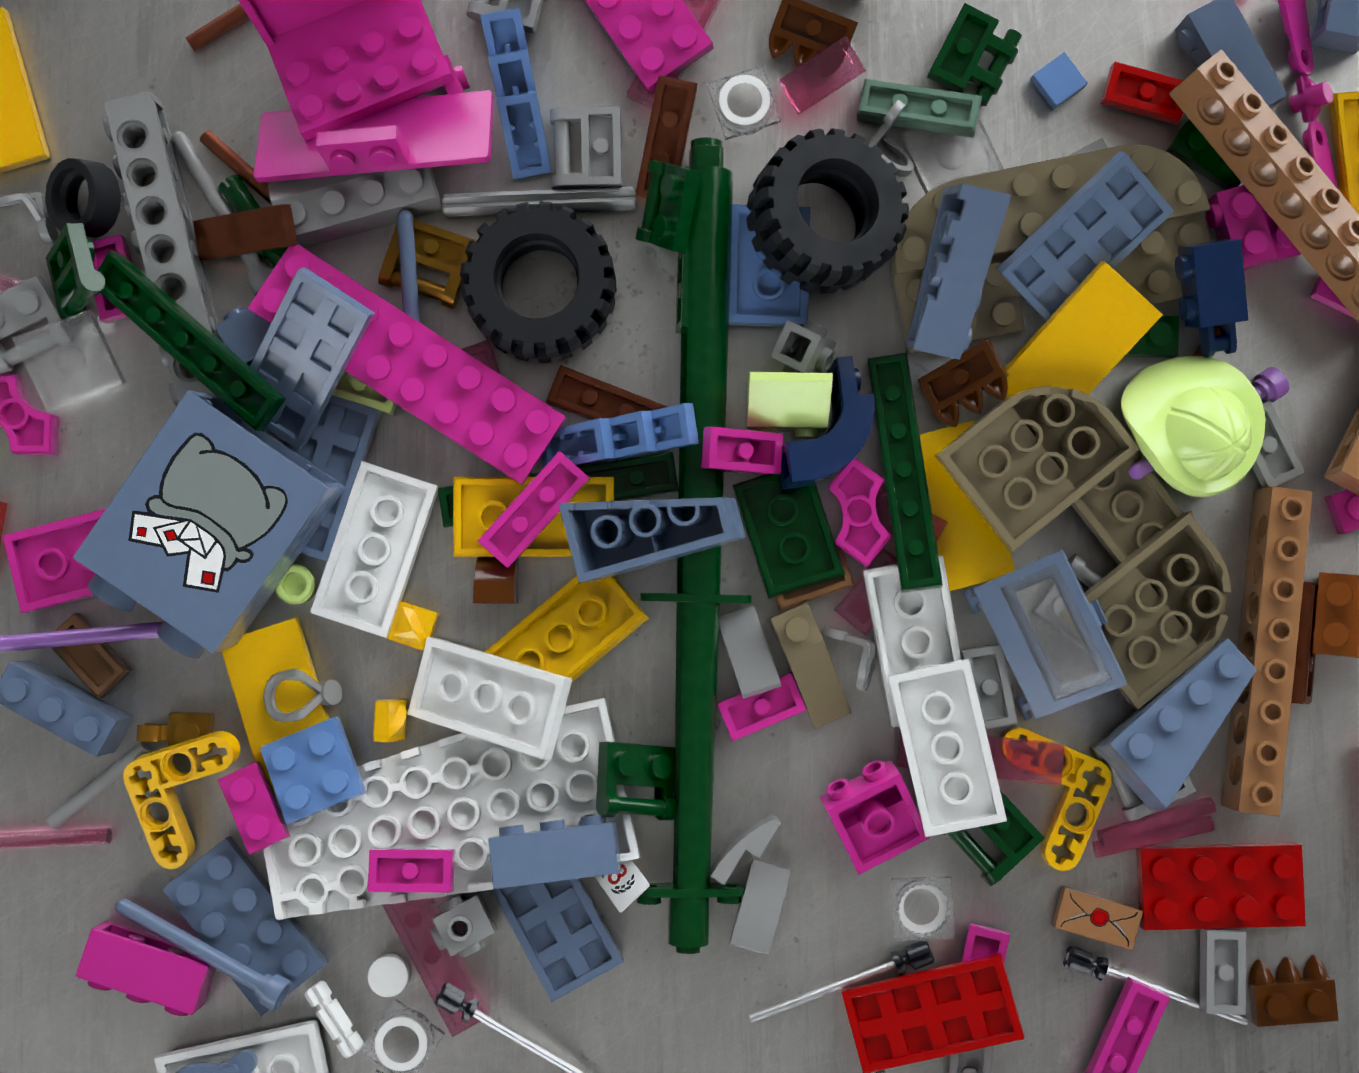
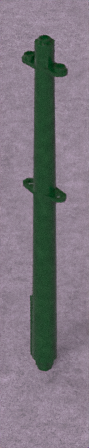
M702 137L691 141L689 167L685 166L686 168L701 171V177L686 253L678 252L676 298V333L681 334L680 404L693 403L699 444L679 448L678 499L723 497L724 470L701 468L704 427L726 428L734 173L724 168V147H722V141L716 138ZM722 545L677 558V594L640 593V601L677 602L674 798L677 802V814L674 818L673 882L649 883V888L637 898V903L657 905L661 904V898H669L668 944L676 946V952L681 954L700 953V947L708 945L709 898L717 897V902L721 904L741 903V896L744 895L745 885L725 883L723 885L720 882H710L720 603L751 604L752 601L751 595H720Z

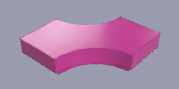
M0 375V425L7 433L12 454L58 455L59 416L40 412L30 404L23 392L20 376Z
M854 458L841 469L828 486L830 491L838 498L843 513L842 529L835 544L868 569L892 538L890 533L881 524L877 514V497L885 480Z

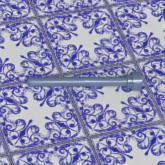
M401 210L397 215L403 312L420 322L413 215L408 210Z
M120 899L115 905L116 912L254 990V996L259 998V1004L275 1012L287 997L292 981L278 973L274 976L269 973L263 976L129 899Z

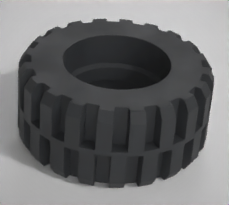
M831 128L826 135L822 129L809 130L805 136L797 135L788 140L783 148L780 147L754 181V189L749 194L747 208L751 210V213L746 218L748 230L755 231L756 233L751 242L756 252L761 250L764 252L766 259L763 263L770 271L774 267L782 273L779 279L790 285L795 280L800 283V290L811 293L818 286L822 294L835 293L838 289L846 291L855 287L861 281H865L898 250L897 244L903 240L907 230L903 222L909 218L908 203H902V199L907 195L904 182H898L895 177L899 171L894 163L891 161L887 164L881 157L884 152L878 146L874 145L871 148L864 144L866 138L856 133L851 137H846L845 131L842 129ZM808 183L822 184L836 190L845 198L855 218V236L852 241L836 242L825 239L807 225L800 213L797 202V191L800 185Z
M540 201L539 208H530L528 202L516 204L518 211L507 214L504 208L494 214L497 219L495 223L489 226L484 222L476 230L479 235L476 242L469 241L465 249L468 259L467 262L461 263L460 276L463 279V286L460 288L462 298L468 308L467 311L485 338L489 339L497 349L505 354L509 352L516 359L527 362L529 358L537 359L539 363H551V358L561 356L562 360L573 356L572 352L580 347L585 350L593 343L592 338L596 333L601 334L607 326L606 319L608 315L613 313L615 306L614 296L617 288L612 256L609 254L608 246L602 235H598L595 232L594 225L585 217L580 220L576 217L575 210L563 206L561 210H556L552 202ZM536 250H549L562 254L571 262L577 275L576 293L569 304L558 313L544 318H529L516 313L506 302L502 288L504 276L511 264L522 255Z

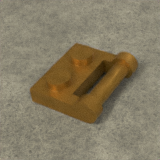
M413 219L416 265L449 275L446 286L417 277L418 293L442 301V306L455 309L461 294L460 287L463 285V279L460 276L461 263L467 262L468 259L465 249L469 241H476ZM397 224L378 277V284L392 288L393 285L401 287V273L398 270L400 258Z

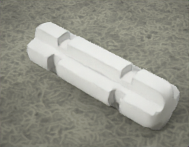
M323 980L317 982L307 989L304 993L305 998L311 1007L316 1006L318 1011L315 1014L331 1039H337L338 1044L336 1046L342 1056L348 1058L357 1053L363 1047L364 1042L357 1031L353 1032L350 1027L353 1024L337 999H331L330 994H332V991Z

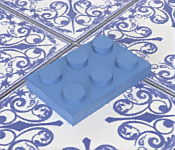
M733 204L729 325L784 327L787 320L803 327L806 320H808L809 292L800 290V283L795 280L789 285L779 279L782 273L774 267L770 271L763 263L766 259L762 250L756 252L751 242L756 233L755 231H749L747 228L746 218L751 213V210L747 208V205ZM799 207L804 221L810 227L811 207Z

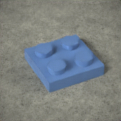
M335 716L260 747L286 824H292L367 793L340 717Z

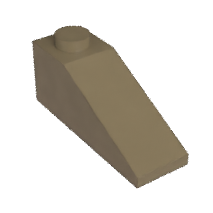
M802 603L769 617L768 621L788 668L792 673L814 728L816 729L851 714L831 657L809 604Z

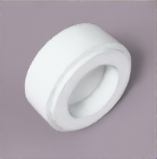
M387 953L378 957L368 971L370 988L382 997L398 995L410 980L409 964L402 956L394 953Z

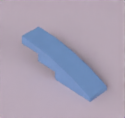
M520 7L481 14L480 17L489 55L488 59L513 179L550 173L552 169Z
M682 403L653 411H638L613 418H598L560 427L541 457L542 466L544 468L559 451L576 466H583L699 444L693 403Z

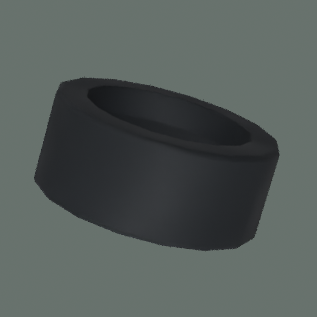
M67 158L59 162L50 173L45 193L47 214L53 226L62 231L66 223H83L86 237L98 238L107 234L117 220L121 204L119 182L113 171L103 163L78 158ZM86 180L89 192L88 205L81 217L77 204L78 192L82 182Z

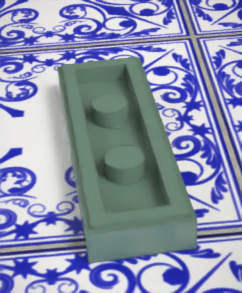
M864 79L857 110V121L884 124L882 122L884 117L897 100H900L906 106L892 126L974 138L982 96Z

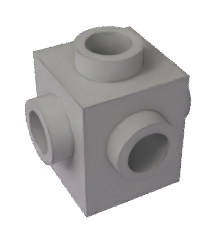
M787 320L776 340L775 348L770 357L785 364L783 372L826 373L834 362V348L837 343L825 337L828 329L806 320L802 327Z
M479 892L465 900H462L460 894L438 905L441 913L435 915L432 919L435 926L430 928L432 937L440 951L447 948L450 956L461 952L463 958L485 947L483 939L494 934L497 930ZM459 920L464 921L468 926V930H458L455 922Z

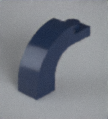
M853 356L837 357L827 373H833L831 392L832 419L825 435L811 440L786 442L782 446L780 474L782 489L810 486L827 479L851 462L866 443L874 419V394L858 395L861 389V375L859 369L854 368Z

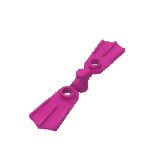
M1278 0L1285 35L1289 37L1291 51L1288 53L1289 65L1294 73L1300 72L1301 74L1295 80L1298 94L1290 96L1289 104L1294 113L1301 112L1303 123H1309L1307 130L1302 135L1305 149L1335 187L1339 189L1327 135L1322 124L1316 120L1321 111V106L1333 101V92L1328 82L1324 81L1316 84L1308 77L1313 73L1314 61L1306 1Z

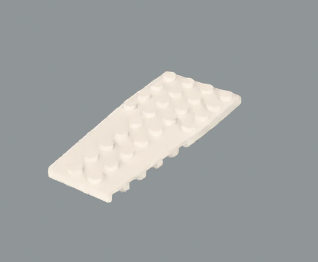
M606 698L565 706L553 756L549 760H543L465 733H459L421 747H415L402 751L399 754L358 766L367 793L292 824H286L291 837L263 849L275 918L282 920L383 904H395L412 900L493 890L488 838L499 836L500 827L523 825L524 832L540 830V822L564 819L565 827L581 825V817L598 815L596 795L599 742H615ZM616 785V794L619 797H627L625 785ZM274 793V797H275V799H276V802H277V804H278V806H279V809H280V811H281V814H282V816H283V813H282L281 807H280V805H279V802H278L276 793ZM617 814L613 818L606 817V822L616 821L620 861L625 862L640 858L631 814ZM455 849L454 891L451 893L368 892L369 850Z

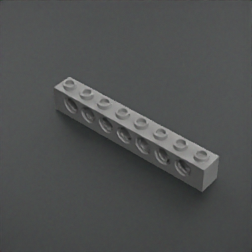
M151 91L104 102L107 117L103 118V126L109 140L114 143L116 155L112 156V162L116 174L120 179H123L126 193H122V203L126 213L133 220L135 231L131 232V239L136 252L142 256L144 269L140 271L169 297H171V292L176 286L183 285V294L175 302L223 343L215 328L218 325L216 311L203 260L200 261L193 219L175 147L171 140L172 135L164 104ZM146 135L144 144L134 149L136 139ZM155 172L154 181L150 185L143 187L144 178L148 174ZM164 210L163 220L158 224L152 225L154 214ZM170 247H174V255L171 260L162 263L161 257L163 252ZM159 346L161 360L164 366L170 370L173 383L169 384V393L175 406L178 405L187 390L216 396L196 377L191 378L189 371Z

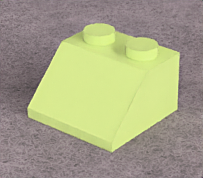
M750 372L746 383L745 430L771 433L794 432V438L796 439L818 438V432L824 433L828 428L833 373Z

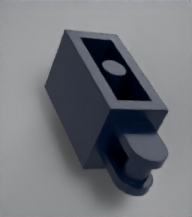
M1224 239L1178 247V256L1175 259V273L1178 280L1181 281L1182 297L1179 299L1178 307L1180 316L1185 321V327L1198 328L1200 349L1205 358L1213 357L1215 352L1224 351L1226 354L1235 353L1237 350L1235 323L1248 321L1241 239ZM1220 325L1221 335L1214 336V326Z

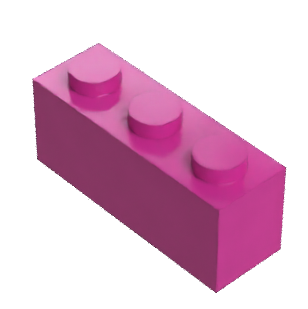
M105 921L91 929L75 977L87 980L88 986L103 991L114 989L126 993V998L133 1002L149 1003L151 1001L165 1006L164 1010L170 1014L187 1016L188 1014H194L205 1005L216 969L164 939Z

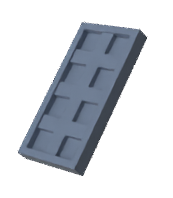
M1119 151L1009 256L997 270L1046 322L1101 260L1114 269L1160 226L1174 210L1126 153Z
M306 267L297 270L250 365V368L286 398L266 429L298 450L307 444L375 312Z
M332 395L304 447L298 450L286 441L283 442V444L346 487L301 551L302 554L328 562L361 461L365 462L381 411Z
M231 836L221 841L162 889L203 942L263 976L267 973L272 976L278 973L292 981L288 995L329 962L294 917L282 920L275 918L269 884ZM231 978L260 1016L269 1011L268 1008L259 1004V998L254 996V990Z
M580 878L492 890L551 1002L623 963L624 958Z

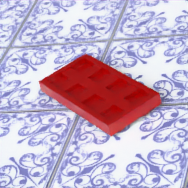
M1299 843L1136 847L1139 909L1143 911L1139 927L1144 931L1306 926L1302 845Z
M1001 953L845 988L841 992L863 1073L876 1072L1025 1039Z

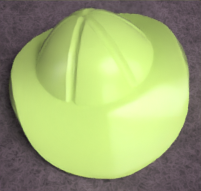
M1184 356L1168 359L1141 370L1130 381L1122 395V414L1138 447L1154 470L1172 488L1193 497H1209L1221 494L1243 480L1256 462L1265 435V411L1261 398L1251 382L1234 366L1224 361L1210 357L1205 358L1204 356Z

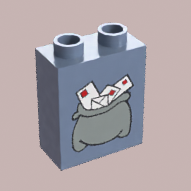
M187 390L73 558L95 573L87 585L94 595L107 604L127 612L132 611L137 603L141 604L164 620L157 630V635L163 642L183 655L199 659L205 650L216 654L238 644L346 487L265 430L255 431L213 394Z

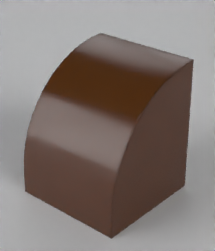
M496 557L477 558L474 572L473 604H518L519 557L509 568L504 566Z

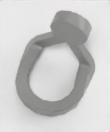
M897 100L882 121L884 125L868 146L872 148L880 141L886 148L896 153L905 164V166H900L894 163L899 171L896 176L907 177L914 168L912 159L902 148L886 138L887 132L906 106L903 102ZM884 154L881 155L887 164L891 162Z
M18 193L0 196V208L25 202L37 221V230L45 244L55 243L58 238V232L50 218L47 217L45 196L42 193Z
M824 626L823 636L863 646L856 688L866 691L875 668L877 655L875 642L851 636L849 632Z
M289 669L272 675L264 689L266 711L275 721L281 722L301 720L318 704L332 706L338 704L342 698V688L336 680H325L319 684L299 669ZM285 680L301 681L317 693L301 709L289 713L280 711L275 701L277 686Z

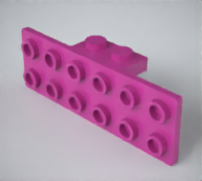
M490 90L415 97L333 131L317 132L316 138L306 142L300 134L292 110L264 112L261 115L254 178L257 182L262 183L489 162L491 159L494 96Z

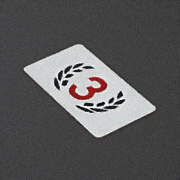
M632 860L621 862L622 871L619 874L595 876L620 913L626 910L650 886Z

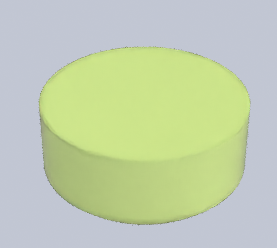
M293 564L275 589L276 593L286 603H306L316 594L318 588L317 577L310 568Z

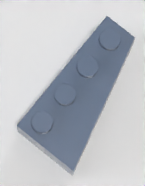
M967 184L943 187L905 344L906 348L959 360L962 352L968 350L972 338L970 326L981 302L982 288L1012 195Z
M736 498L558 503L579 583L602 580L746 538Z
M1228 638L1215 643L1205 656L1140 709L1136 710L1095 748L1150 810L1167 809L1257 669Z

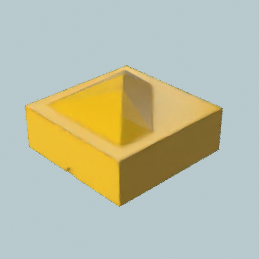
M400 601L387 639L424 651L427 637H432L440 613Z
M388 699L375 702L374 742L405 740L407 700Z

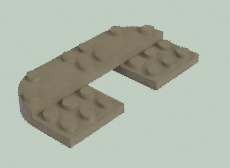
M1134 144L1120 145L962 177L939 185L924 195L910 209L909 218L903 222L907 228L904 238L897 244L898 250L890 258L891 275L904 343L906 344L943 187L967 184L1012 195L982 288L981 302L970 326L972 329V342L1026 330L1019 293L1000 274L997 268L1011 256L1012 251H1016L1119 151L1126 153L1172 207L1174 212L1125 257L1114 270L1151 304L1180 299L1182 297L1181 281L1178 280L1175 273V259L1178 256V247L1210 242L1204 213L1210 210V206L1200 181L1182 161L1170 153L1155 147ZM906 348L907 355L922 352Z
M1050 386L1033 388L1006 397L1005 400L995 404L991 411L938 452L935 457L1009 551H1015L1069 506L1074 508L1118 565L1084 594L1089 603L1098 600L1108 622L1103 624L1101 629L1127 681L1125 686L1117 689L1131 707L1138 710L1205 656L1221 636L1228 616L1225 615L1227 592L1231 593V582L1226 564L1214 543L1190 513H1183L1152 472L1137 480L1129 476V467L1142 459L1137 453L1140 448L1118 419L1100 401L1075 389ZM1066 607L1059 615L1086 648Z

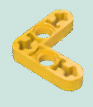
M1009 727L1001 733L998 739V749L1002 757L1065 785L1044 835L1045 839L1041 843L1040 851L1044 861L1056 870H1071L1081 859L1112 783L1111 771L1103 762L1021 727ZM1020 734H1022V742L1028 746L1038 749V741H1041L1043 744L1036 751L1035 758L1022 751H1017L1015 756H1013V748L1008 746L1009 740L1011 738L1018 739ZM1051 750L1061 751L1065 758L1064 766L1058 772H1049L1044 764L1045 756ZM1034 758V765H1030V761ZM1096 766L1095 774L1100 776V781L1098 784L1091 783L1086 794L1094 796L1092 802L1081 796L1073 795L1076 789L1081 792L1085 791L1088 781L1082 778L1085 770L1092 771ZM1074 803H1081L1086 809V818L1079 825H1071L1066 819V810ZM1060 826L1070 832L1078 833V836L1075 840L1068 835L1065 848L1070 853L1067 858L1061 856L1057 862V855L1051 851L1054 845L1061 846L1064 842L1066 835L1058 832Z
M216 731L143 754L130 762L124 769L123 780L152 855L163 868H179L190 859L195 851V841L174 786L221 772L231 766L239 757L241 749L237 738L230 732ZM214 746L218 748L225 747L227 754L223 757L220 754L207 757L203 761L202 754L207 753ZM175 753L185 754L190 759V772H180L174 767L172 759ZM141 769L144 772L150 771L152 778L149 780L146 777L140 778L138 771ZM155 789H159L158 792L146 797L145 793L149 790L153 792ZM153 802H159L166 806L169 812L168 820L160 821L153 817L150 810ZM170 826L174 827V830H172L170 833L168 830L163 834L160 833L168 829ZM169 843L172 846L179 845L181 851L178 854L176 851H169L167 845Z

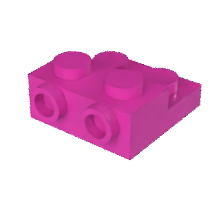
M1245 185L1217 192L1208 199L1210 210L1205 212L1206 221L1210 228H1214L1217 241L1241 239L1244 271L1301 255Z
M880 760L870 762L862 769V775L849 782L846 779L835 780L827 786V793L819 796L858 875L930 839V837H925L918 810L901 774L891 760L886 763Z

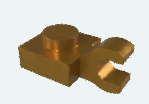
M171 712L169 713L168 724L144 723L143 725H137L136 741H168V746L213 733L214 713ZM212 749L209 750L207 753H204V754H210V753H212Z

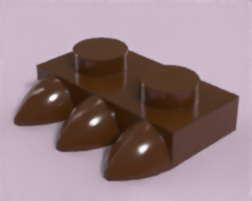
M782 0L769 35L770 54L773 59H776L783 55L792 43H795L794 60L797 68L800 69L809 64L819 52V70L822 78H827L835 73L844 61L858 22L802 0Z
M986 339L963 352L960 360L953 358L917 380L937 418L948 426L957 427L959 421L958 405L961 403L969 411L980 414L983 408V390H986V392L997 399L1005 400L1008 390L1007 377L1009 375L992 342Z
M1311 955L1307 960L1303 970V978H1301L1296 965L1288 957H1284L1278 965L1275 980L1269 967L1261 959H1257L1254 962L1248 975L1251 1021L1254 1025L1264 1027L1338 1021L1335 980L1328 976L1324 964L1316 955Z

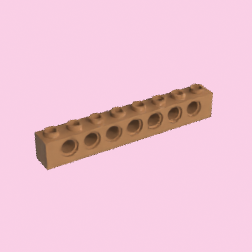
M1222 49L1219 50L1175 87L1169 95L1359 323V214L1271 110L1261 95L1257 93L1237 69L1236 65L1227 57Z
M1272 486L1257 489L1253 492L1237 648L1257 670L1231 709L1221 806L1238 812L1280 817L1313 491Z

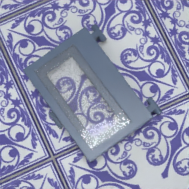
M1063 549L973 588L976 595H973L971 589L964 591V595L974 614L981 611L978 603L981 604L1027 701H1024L1022 695L1015 698L1025 721L1032 718L1030 710H1032L1035 718L1039 719L1127 684L1124 674L1101 629V626L1108 622L1098 600L1088 602Z

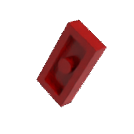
M1115 61L1110 67L1100 104L1176 125L1181 120L1183 111L1169 93L1183 80Z

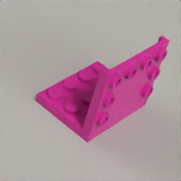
M238 0L268 47L298 129L305 142L316 138L317 132L333 131L454 82L421 0Z

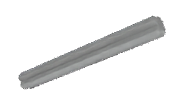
M632 186L452 193L442 195L441 208L442 213L446 217L493 216L504 208L507 214L518 211L516 204L528 202L530 208H539L540 201L552 202L556 210H561L563 206L575 210V212L620 211L636 209L637 199L636 190Z

